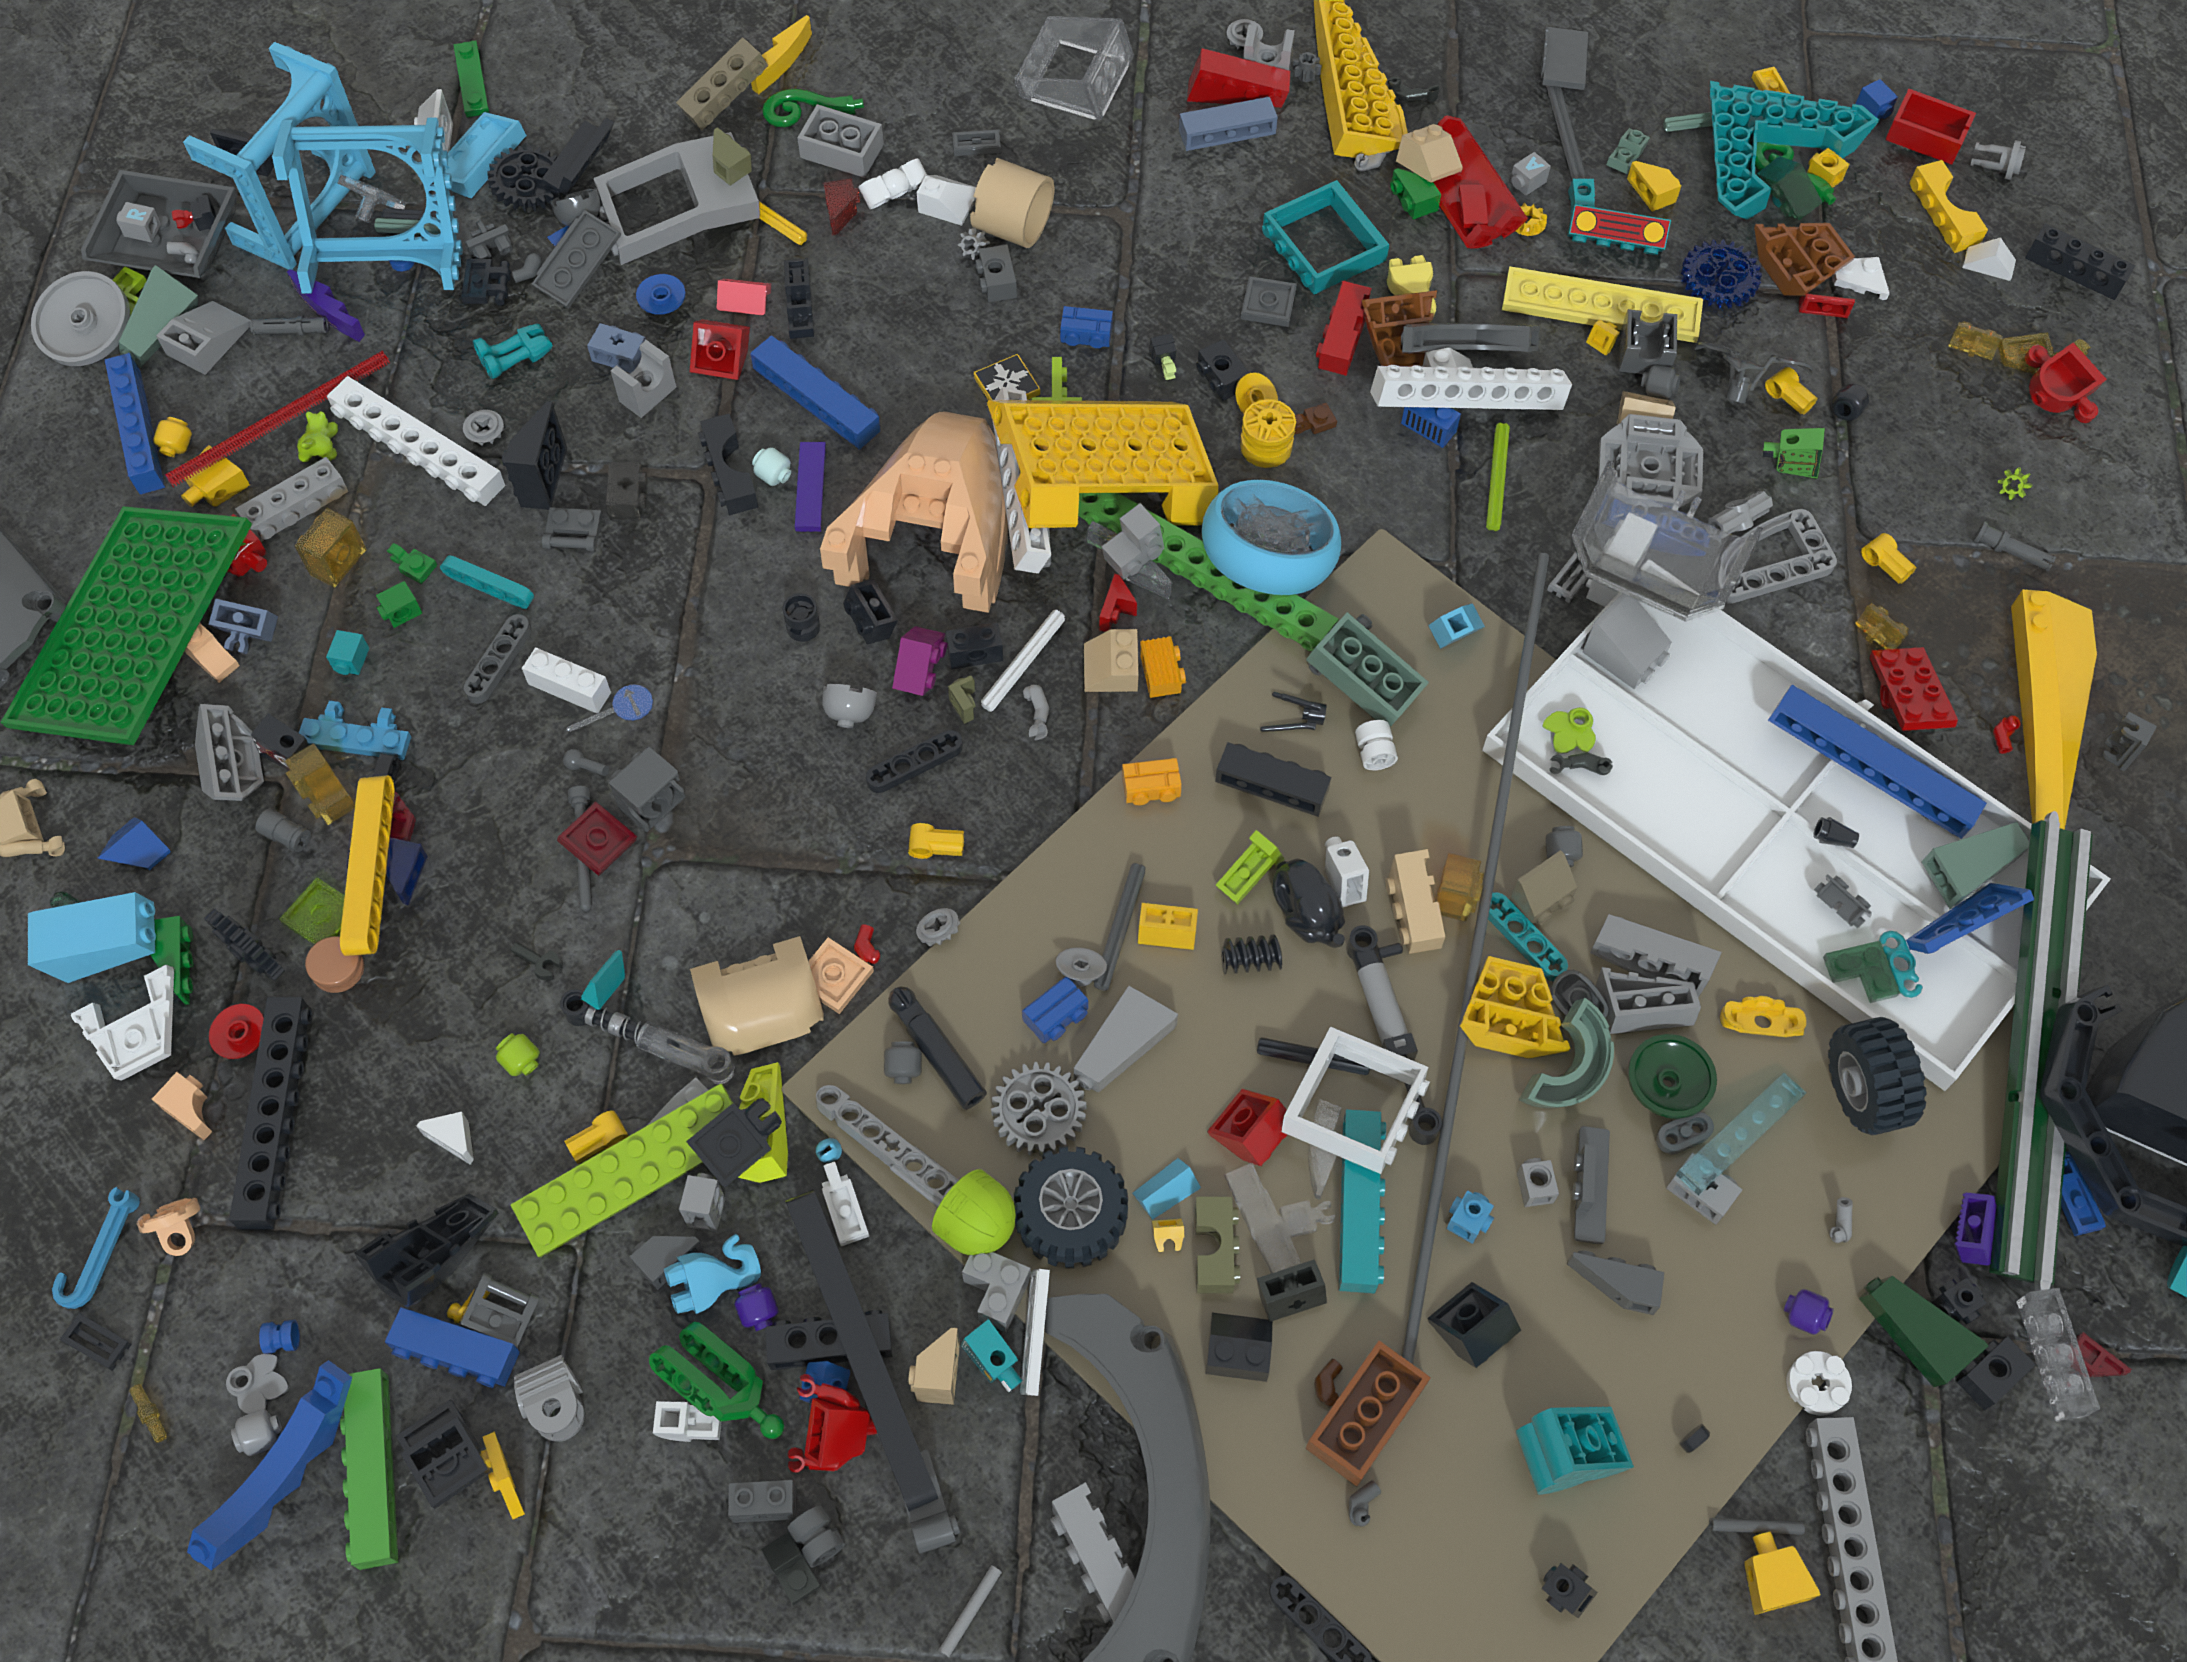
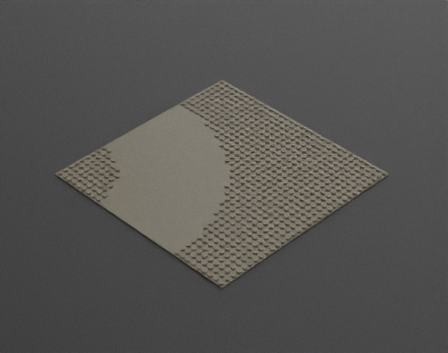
M1379 529L1312 591L1305 600L1339 620L1347 612L1355 619L1361 614L1366 615L1372 621L1371 625H1373L1369 631L1429 682L1390 727L1393 736L1392 742L1395 744L1398 760L1394 765L1382 770H1368L1364 768L1360 755L1363 749H1360L1358 746L1355 731L1363 723L1375 719L1323 674L1317 676L1309 669V662L1306 660L1312 651L1304 649L1298 642L1291 638H1285L1277 630L1272 629L1129 762L1137 763L1177 758L1181 779V797H1176L1171 802H1162L1160 799L1150 800L1144 805L1126 803L1122 770L1118 772L960 920V925L957 927L958 932L951 934V940L946 939L941 945L935 943L782 1086V1092L826 1136L836 1139L847 1156L965 1267L970 1255L958 1252L932 1230L933 1218L938 1207L892 1172L888 1165L838 1127L835 1119L831 1121L824 1116L816 1106L817 1091L826 1085L838 1087L850 1096L851 1101L859 1103L958 1180L973 1170L981 1169L1005 1187L1014 1201L1015 1187L1019 1186L1018 1179L1023 1171H1029L1028 1164L1034 1159H1037L1039 1162L1042 1161V1156H1040L1038 1149H1034L1032 1155L1029 1156L1028 1147L1025 1146L1020 1152H1017V1142L1008 1146L1006 1143L1008 1135L999 1137L998 1131L1001 1127H994L993 1120L997 1117L992 1116L991 1108L997 1107L992 1104V1097L999 1096L996 1093V1086L1005 1087L1002 1078L1005 1076L1012 1080V1069H1015L1019 1074L1023 1073V1064L1029 1070H1033L1034 1062L1038 1063L1039 1069H1044L1045 1064L1048 1062L1050 1064V1071H1054L1058 1066H1061V1076L1070 1072L1071 1079L1069 1083L1076 1081L1074 1079L1075 1065L1128 986L1178 1013L1175 1029L1099 1093L1093 1089L1085 1090L1080 1086L1076 1090L1084 1091V1098L1080 1101L1086 1102V1109L1081 1111L1086 1114V1120L1078 1121L1082 1124L1081 1132L1073 1130L1076 1135L1075 1141L1065 1139L1068 1152H1076V1147L1085 1148V1154L1091 1155L1093 1151L1101 1154L1102 1162L1105 1163L1109 1160L1115 1166V1173H1121L1124 1179V1189H1127L1128 1192L1126 1228L1124 1234L1120 1235L1119 1243L1115 1249L1109 1248L1105 1258L1099 1261L1095 1257L1092 1259V1265L1086 1267L1082 1266V1262L1074 1263V1268H1065L1064 1262H1058L1057 1266L1048 1264V1258L1043 1256L1042 1259H1038L1033 1255L1031 1247L1026 1248L1022 1242L1021 1234L1017 1232L1015 1225L1008 1241L1001 1248L993 1252L1030 1267L1031 1271L1036 1269L1050 1270L1047 1298L1077 1294H1108L1143 1319L1144 1326H1157L1171 1335L1181 1359L1197 1411L1206 1457L1210 1501L1379 1662H1598L1706 1529L1710 1518H1715L1802 1410L1803 1407L1798 1402H1794L1787 1389L1786 1377L1793 1363L1805 1353L1812 1351L1825 1352L1843 1359L1875 1319L1859 1300L1867 1292L1864 1289L1865 1285L1876 1277L1882 1280L1890 1276H1894L1904 1283L1960 1214L1963 1194L1966 1192L1977 1193L1999 1166L2014 1006L1957 1080L1946 1091L1925 1077L1924 1086L1927 1091L1925 1096L1926 1108L1923 1110V1116L1915 1125L1878 1135L1863 1133L1858 1130V1127L1853 1126L1850 1118L1844 1114L1843 1107L1838 1101L1836 1090L1831 1082L1832 1075L1829 1072L1828 1065L1830 1064V1059L1828 1058L1829 1042L1833 1033L1841 1026L1851 1024V1022L1513 773L1493 893H1502L1510 900L1517 880L1547 860L1546 835L1552 832V828L1573 826L1575 831L1581 833L1583 857L1575 861L1573 867H1570L1577 884V890L1573 896L1574 902L1564 910L1559 908L1554 911L1553 916L1546 923L1534 925L1566 958L1568 962L1567 970L1574 969L1581 972L1595 986L1602 967L1610 968L1611 972L1629 974V971L1590 953L1609 914L1722 953L1710 980L1698 997L1701 1009L1695 1024L1692 1026L1610 1034L1611 1040L1614 1042V1059L1606 1081L1590 1098L1571 1106L1539 1108L1519 1100L1532 1075L1544 1073L1552 1077H1558L1571 1067L1575 1056L1574 1042L1570 1033L1562 1026L1559 1028L1564 1041L1568 1040L1571 1049L1567 1052L1529 1059L1477 1047L1468 1037L1413 1362L1414 1366L1431 1378L1357 1487L1306 1450L1308 1441L1333 1407H1328L1319 1401L1314 1384L1316 1376L1331 1359H1335L1343 1367V1370L1333 1380L1335 1392L1340 1397L1378 1341H1381L1402 1356L1440 1131L1433 1143L1429 1145L1417 1144L1409 1134L1412 1119L1408 1118L1405 1123L1408 1125L1407 1133L1403 1141H1397L1394 1146L1397 1149L1396 1156L1392 1164H1386L1380 1174V1178L1385 1179L1384 1197L1380 1196V1207H1385L1384 1226L1379 1225V1236H1384L1385 1240L1384 1254L1379 1255V1266H1384L1383 1284H1378L1375 1294L1339 1291L1342 1157L1287 1135L1271 1153L1270 1158L1262 1166H1258L1240 1159L1212 1138L1207 1131L1241 1089L1277 1098L1288 1109L1311 1064L1258 1054L1257 1046L1261 1037L1320 1048L1329 1028L1332 1027L1382 1047L1354 962L1347 954V944L1351 931L1357 926L1366 925L1375 930L1378 937V948L1396 943L1402 945L1399 935L1401 924L1399 919L1396 920L1394 918L1392 910L1394 899L1392 894L1389 895L1387 893L1385 879L1389 877L1396 854L1428 849L1429 858H1427L1425 863L1428 876L1433 875L1435 884L1430 886L1435 902H1439L1445 932L1443 946L1440 949L1409 954L1407 946L1402 945V954L1382 958L1407 1031L1412 1033L1418 1050L1414 1061L1428 1067L1425 1080L1430 1083L1424 1097L1421 1096L1425 1108L1434 1109L1443 1118L1503 766L1482 750L1487 735L1513 708L1525 637L1386 530ZM1473 604L1485 627L1440 649L1428 625L1461 606ZM1534 644L1527 691L1556 661V659L1536 644ZM1273 692L1327 704L1323 725L1316 724L1315 730L1295 729L1267 732L1260 730L1263 726L1307 722V720L1302 719L1303 706L1273 697ZM1227 742L1242 744L1250 750L1259 753H1269L1274 758L1286 762L1293 761L1301 767L1319 770L1332 777L1319 817L1215 782L1216 770ZM1256 830L1279 849L1285 859L1284 861L1288 862L1298 858L1313 864L1330 886L1331 884L1325 871V842L1332 837H1340L1342 843L1346 841H1353L1369 869L1367 899L1365 902L1343 907L1345 924L1338 930V933L1342 934L1345 938L1341 947L1332 948L1320 942L1307 943L1285 924L1286 916L1276 903L1272 890L1273 877L1276 873V866L1274 864L1238 905L1217 888L1216 884L1252 844L1249 838ZM1133 863L1145 866V875L1109 989L1103 991L1095 988V980L1086 986H1076L1088 999L1087 1015L1076 1024L1071 1022L1066 1026L1065 1033L1055 1041L1050 1039L1045 1044L1042 1043L1024 1023L1022 1010L1065 977L1056 965V958L1059 953L1069 948H1086L1097 952L1101 956L1103 955L1130 867ZM1142 903L1198 909L1194 950L1138 944ZM1492 903L1490 908L1492 910L1496 908L1500 910L1501 905L1499 903L1497 905ZM1488 920L1479 976L1488 956L1532 966ZM1510 921L1507 924L1512 932L1517 933L1523 930L1522 925L1517 921ZM1272 934L1276 935L1282 951L1283 965L1281 970H1279L1277 963L1274 962L1271 971H1268L1265 963H1262L1260 972H1257L1254 964H1251L1249 973L1245 972L1243 965H1239L1237 974H1234L1231 966H1228L1227 973L1224 974L1221 952L1226 938H1230L1234 945L1237 937H1241L1245 944L1248 936H1252L1257 943L1258 937L1263 935L1268 943L1269 936ZM1364 941L1356 942L1357 945L1361 947L1368 946V944ZM1536 941L1527 943V947L1531 952L1539 953L1542 951L1540 943ZM1546 953L1540 961H1543L1544 958L1547 959L1549 954ZM1550 964L1549 969L1551 971L1554 969L1558 970L1560 966L1558 964ZM1546 979L1550 993H1552L1554 982ZM900 986L908 987L915 993L916 999L926 1013L932 1016L987 1091V1095L981 1102L970 1109L964 1110L923 1053L922 1073L920 1076L912 1078L911 1084H894V1078L885 1076L884 1051L891 1047L892 1042H914L906 1031L907 1027L899 1016L890 1009L888 1004V998L893 989ZM1768 996L1774 1000H1783L1785 1007L1799 1008L1804 1011L1806 1027L1802 1036L1778 1037L1740 1033L1722 1026L1720 1022L1721 1010L1729 1001L1741 1002L1745 997ZM1553 999L1551 1005L1554 1014L1560 1018L1562 1023L1566 1015L1559 1009ZM1757 1016L1754 1019L1755 1023L1761 1028L1771 1026L1769 1019L1764 1016ZM1662 1034L1680 1035L1696 1042L1708 1053L1717 1073L1715 1094L1709 1104L1700 1111L1712 1119L1714 1124L1713 1133L1707 1141L1678 1154L1663 1152L1656 1142V1135L1660 1128L1676 1119L1657 1115L1645 1108L1633 1094L1628 1080V1065L1634 1051L1645 1040ZM1327 1068L1302 1118L1342 1135L1343 1117L1346 1109L1381 1112V1122H1386L1387 1138L1408 1092L1404 1082L1373 1069H1370L1368 1075H1361ZM1663 1080L1666 1086H1672V1083L1670 1081ZM1041 1085L1036 1088V1091L1040 1094H1045L1050 1091V1088ZM829 1095L823 1097L821 1101L825 1104H833L837 1101V1098ZM1056 1095L1053 1099L1060 1098L1061 1095ZM1016 1101L1011 1106L1014 1109H1022L1026 1104L1022 1101ZM1038 1106L1034 1107V1110L1039 1109L1040 1112L1044 1111V1107L1041 1109L1038 1108ZM1062 1108L1052 1111V1114L1057 1117H1062L1067 1113ZM847 1112L842 1117L847 1121L857 1119L858 1115L854 1112ZM1024 1119L1017 1120V1123L1023 1122ZM1426 1122L1418 1123L1421 1129L1425 1131L1432 1130L1430 1124ZM1032 1124L1027 1129L1032 1133H1037L1042 1130V1127L1039 1124ZM1582 1126L1608 1129L1610 1131L1606 1233L1603 1244L1574 1240L1576 1200L1572 1199L1574 1182H1577V1171H1574L1575 1154L1578 1153L1579 1129ZM1692 1126L1694 1132L1701 1133L1699 1127ZM870 1128L865 1130L863 1134L872 1138L876 1137L879 1131ZM1666 1137L1668 1143L1675 1144V1140L1672 1137ZM1381 1140V1148L1385 1140ZM1059 1144L1056 1145V1154L1059 1153V1147H1061ZM1692 1153L1707 1159L1715 1170L1722 1175L1725 1174L1732 1177L1738 1186L1743 1189L1716 1225L1666 1189ZM1179 1158L1191 1168L1201 1188L1152 1220L1132 1193ZM1533 1158H1540L1541 1161L1551 1160L1559 1192L1557 1199L1552 1204L1524 1207L1517 1177L1521 1164ZM910 1162L906 1165V1168L910 1171H918L922 1168V1165L918 1162ZM1537 1176L1530 1177L1535 1185H1544L1541 1178ZM932 1179L927 1183L931 1188L935 1189L944 1185L939 1179ZM1705 1183L1702 1186L1706 1190H1708L1709 1186ZM1467 1190L1484 1195L1488 1198L1489 1203L1494 1205L1489 1214L1494 1217V1220L1486 1233L1480 1230L1473 1244L1446 1229L1453 1216L1449 1212L1457 1196L1463 1199ZM1196 1197H1232L1233 1207H1238V1225H1233V1236H1239V1254H1234V1265H1240V1284H1235L1233 1293H1197V1255L1214 1254L1220 1247L1217 1240L1210 1235H1195ZM1841 1197H1847L1853 1201L1852 1237L1846 1243L1843 1241L1835 1243L1832 1241L1829 1232L1832 1227H1836L1837 1200ZM1182 1219L1184 1238L1181 1250L1175 1251L1174 1241L1167 1239L1163 1244L1164 1252H1159L1152 1233V1221ZM1589 1251L1594 1253L1596 1257L1603 1259L1616 1257L1625 1260L1626 1264L1630 1265L1648 1264L1654 1266L1657 1271L1664 1272L1660 1308L1654 1315L1623 1309L1568 1266L1569 1258L1573 1252ZM1315 1259L1325 1283L1327 1303L1273 1321L1270 1371L1267 1382L1205 1374L1212 1312L1268 1319L1260 1299L1257 1278ZM1030 1282L1015 1313L1025 1325L1027 1321ZM1471 1282L1507 1302L1522 1330L1477 1368L1458 1357L1427 1319ZM1807 1289L1828 1298L1830 1307L1834 1308L1826 1331L1820 1330L1819 1333L1813 1335L1789 1324V1313L1784 1312V1308L1790 1294L1796 1296L1800 1290ZM1044 1327L1043 1342L1134 1428L1121 1399L1107 1379L1089 1360L1074 1348L1045 1333ZM1160 1335L1153 1339L1152 1349L1157 1348L1161 1343ZM1816 1376L1815 1380L1812 1379V1385H1817L1819 1388L1825 1380H1822L1820 1376ZM1612 1407L1634 1468L1605 1478L1587 1481L1557 1492L1538 1495L1519 1444L1516 1430L1531 1423L1533 1416L1549 1408ZM1703 1424L1709 1430L1710 1437L1697 1449L1686 1453L1679 1442L1693 1429ZM1373 1480L1380 1488L1381 1494L1369 1502L1368 1515H1370V1522L1364 1527L1353 1525L1348 1516L1349 1498ZM1560 1563L1568 1568L1572 1564L1577 1566L1589 1576L1585 1582L1598 1592L1579 1618L1572 1615L1566 1609L1562 1613L1556 1610L1546 1601L1549 1595L1541 1589L1545 1584L1543 1579L1546 1573L1553 1566L1558 1567Z

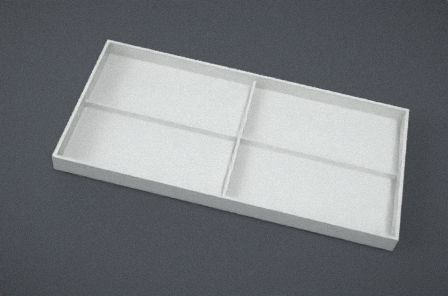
M1648 560L1527 691L1513 773L1851 1023L1876 1017H1885L1898 1023L1899 1028L1905 1030L1907 1038L1915 1046L1914 1050L1920 1058V1067L1924 1071V1076L1946 1091L1957 1080L2015 1004L2024 905L1941 947L1934 953L1925 954L1910 950L1916 960L1915 973L1919 977V981L1915 983L1912 980H1906L1904 986L1907 990L1912 991L1917 984H1921L1923 989L1917 997H1904L1897 991L1892 977L1886 969L1887 957L1882 950L1884 946L1892 949L1898 946L1897 941L1894 938H1888L1885 944H1880V936L1887 931H1897L1906 940L1951 910L1921 861L1933 848L1961 839L1769 722L1768 719L1789 687L1794 685L1985 801L1987 804L1975 825L1962 839L2017 822L2030 842L2031 823ZM1625 590L1634 596L1672 641L1668 650L1670 657L1662 667L1657 665L1653 669L1655 672L1646 684L1641 682L1635 689L1583 653L1594 622ZM1579 707L1587 709L1593 717L1591 728L1596 735L1595 744L1588 753L1602 758H1609L1613 762L1611 764L1613 765L1612 770L1607 775H1599L1584 768L1570 769L1568 767L1558 774L1551 773V767L1560 768L1558 762L1550 760L1554 755L1568 758L1570 755L1586 752L1576 746L1568 753H1557L1553 747L1555 733L1542 727L1544 720L1556 711L1569 712ZM1512 709L1487 735L1482 750L1501 765H1503ZM1580 719L1574 720L1579 725L1584 724ZM1821 817L1826 819L1831 817L1858 832L1859 840L1856 846L1850 848L1819 843V840L1813 837L1818 820ZM2029 848L2019 859L1980 889L1989 883L2025 889ZM2090 865L2086 911L2111 879L2092 865ZM1827 874L1832 878L1836 875L1849 886L1847 891L1852 896L1860 895L1871 905L1868 910L1872 912V916L1869 918L1864 914L1862 918L1866 921L1858 929L1854 925L1851 927L1836 913L1843 906L1842 903L1839 902L1831 909L1816 896L1818 893L1814 889L1821 882L1825 885L1828 883L1826 880ZM1900 957L1894 958L1893 963L1898 970L1905 971L1908 969V963L1905 959Z

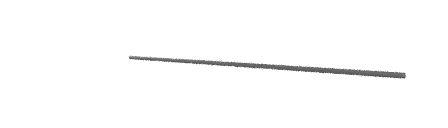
M1540 553L1538 555L1402 1357L1412 1364L1414 1362L1468 1036L1462 1030L1460 1024L1479 976L1549 561L1547 553Z

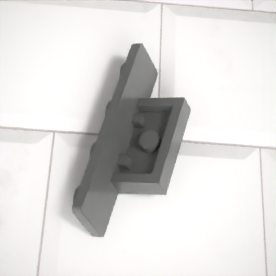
M1582 1126L1579 1129L1578 1153L1575 1154L1574 1171H1577V1182H1574L1572 1199L1576 1200L1575 1241L1603 1244L1605 1242L1610 1131L1608 1129Z

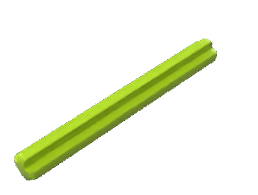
M1501 422L1495 428L1486 524L1488 530L1494 531L1500 529L1502 520L1510 429L1507 423L1503 424Z

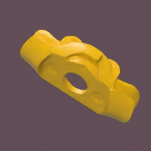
M1768 996L1745 997L1741 1002H1727L1721 1010L1720 1022L1723 1027L1740 1033L1791 1037L1804 1035L1806 1016L1804 1011L1799 1008L1785 1007L1783 1000H1774ZM1757 1016H1764L1769 1019L1771 1026L1761 1028L1755 1023L1754 1019Z

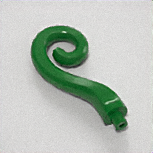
M786 89L771 95L765 101L762 112L765 120L770 125L789 127L796 124L802 114L800 106L793 101L803 102L813 107L821 105L850 115L856 114L855 109L864 108L862 98L853 100L852 95L831 98L808 90ZM782 104L783 110L791 113L787 116H779L775 114V110Z
M1757 142L1755 167L1762 174L1781 183L1804 189L1819 203L1826 202L1828 205H1831L1835 202L1834 188L1823 178L1810 173L1779 168L1789 165L1793 160L1794 151L1790 145ZM1768 150H1777L1781 152L1783 156L1771 153L1767 160L1764 156V152Z

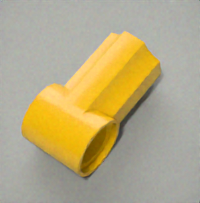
M1784 367L1765 382V389L1771 397L1775 399L1783 398L1803 415L1816 404L1818 399L1799 383V376L1791 367Z
M1886 533L1880 534L1861 550L1863 559L1869 565H1879L1898 584L1906 581L1917 568L1897 550L1896 541Z
M917 823L911 826L908 848L910 856L919 859L930 858L933 854L962 856L964 831L935 829L932 825Z
M607 1111L597 1116L590 1127L564 1142L576 1163L579 1164L598 1152L608 1149L629 1137L616 1112Z

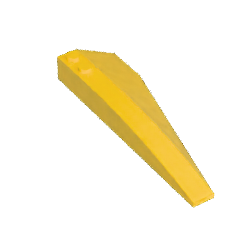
M1314 0L1318 57L1320 58L1319 64L1322 65L1320 75L1334 155L1356 158L1359 154L1368 156L1399 149L1402 135L1408 133L1404 112L1400 105H1396L1394 101L1396 96L1393 90L1388 89L1386 85L1387 78L1384 73L1379 71V62L1366 37L1361 36L1360 32L1362 29L1359 23L1354 22L1351 8L1344 3L1345 0Z
M2022 589L2012 604L2011 611L2032 824L2040 820L2044 821L2048 813L2056 811L2059 817L2060 828L2065 829L2097 657L2092 610L2048 591Z

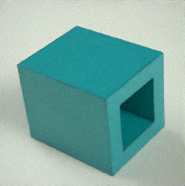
M337 630L326 658L337 673L359 675L369 651V646L362 634Z

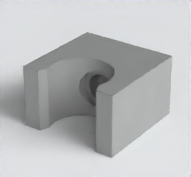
M1249 24L1243 59L1290 71L1295 30L1287 29L1284 33L1283 42L1270 46L1258 39L1257 25Z
M647 340L640 345L642 357L639 365L632 373L628 374L617 365L611 370L619 402L640 418L676 388L669 356Z

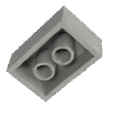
M816 105L797 137L800 158L864 178L884 145L882 124L821 105Z

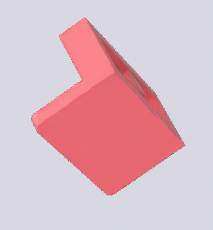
M720 279L718 280L717 310L764 315L766 313V298L768 294H771V283Z

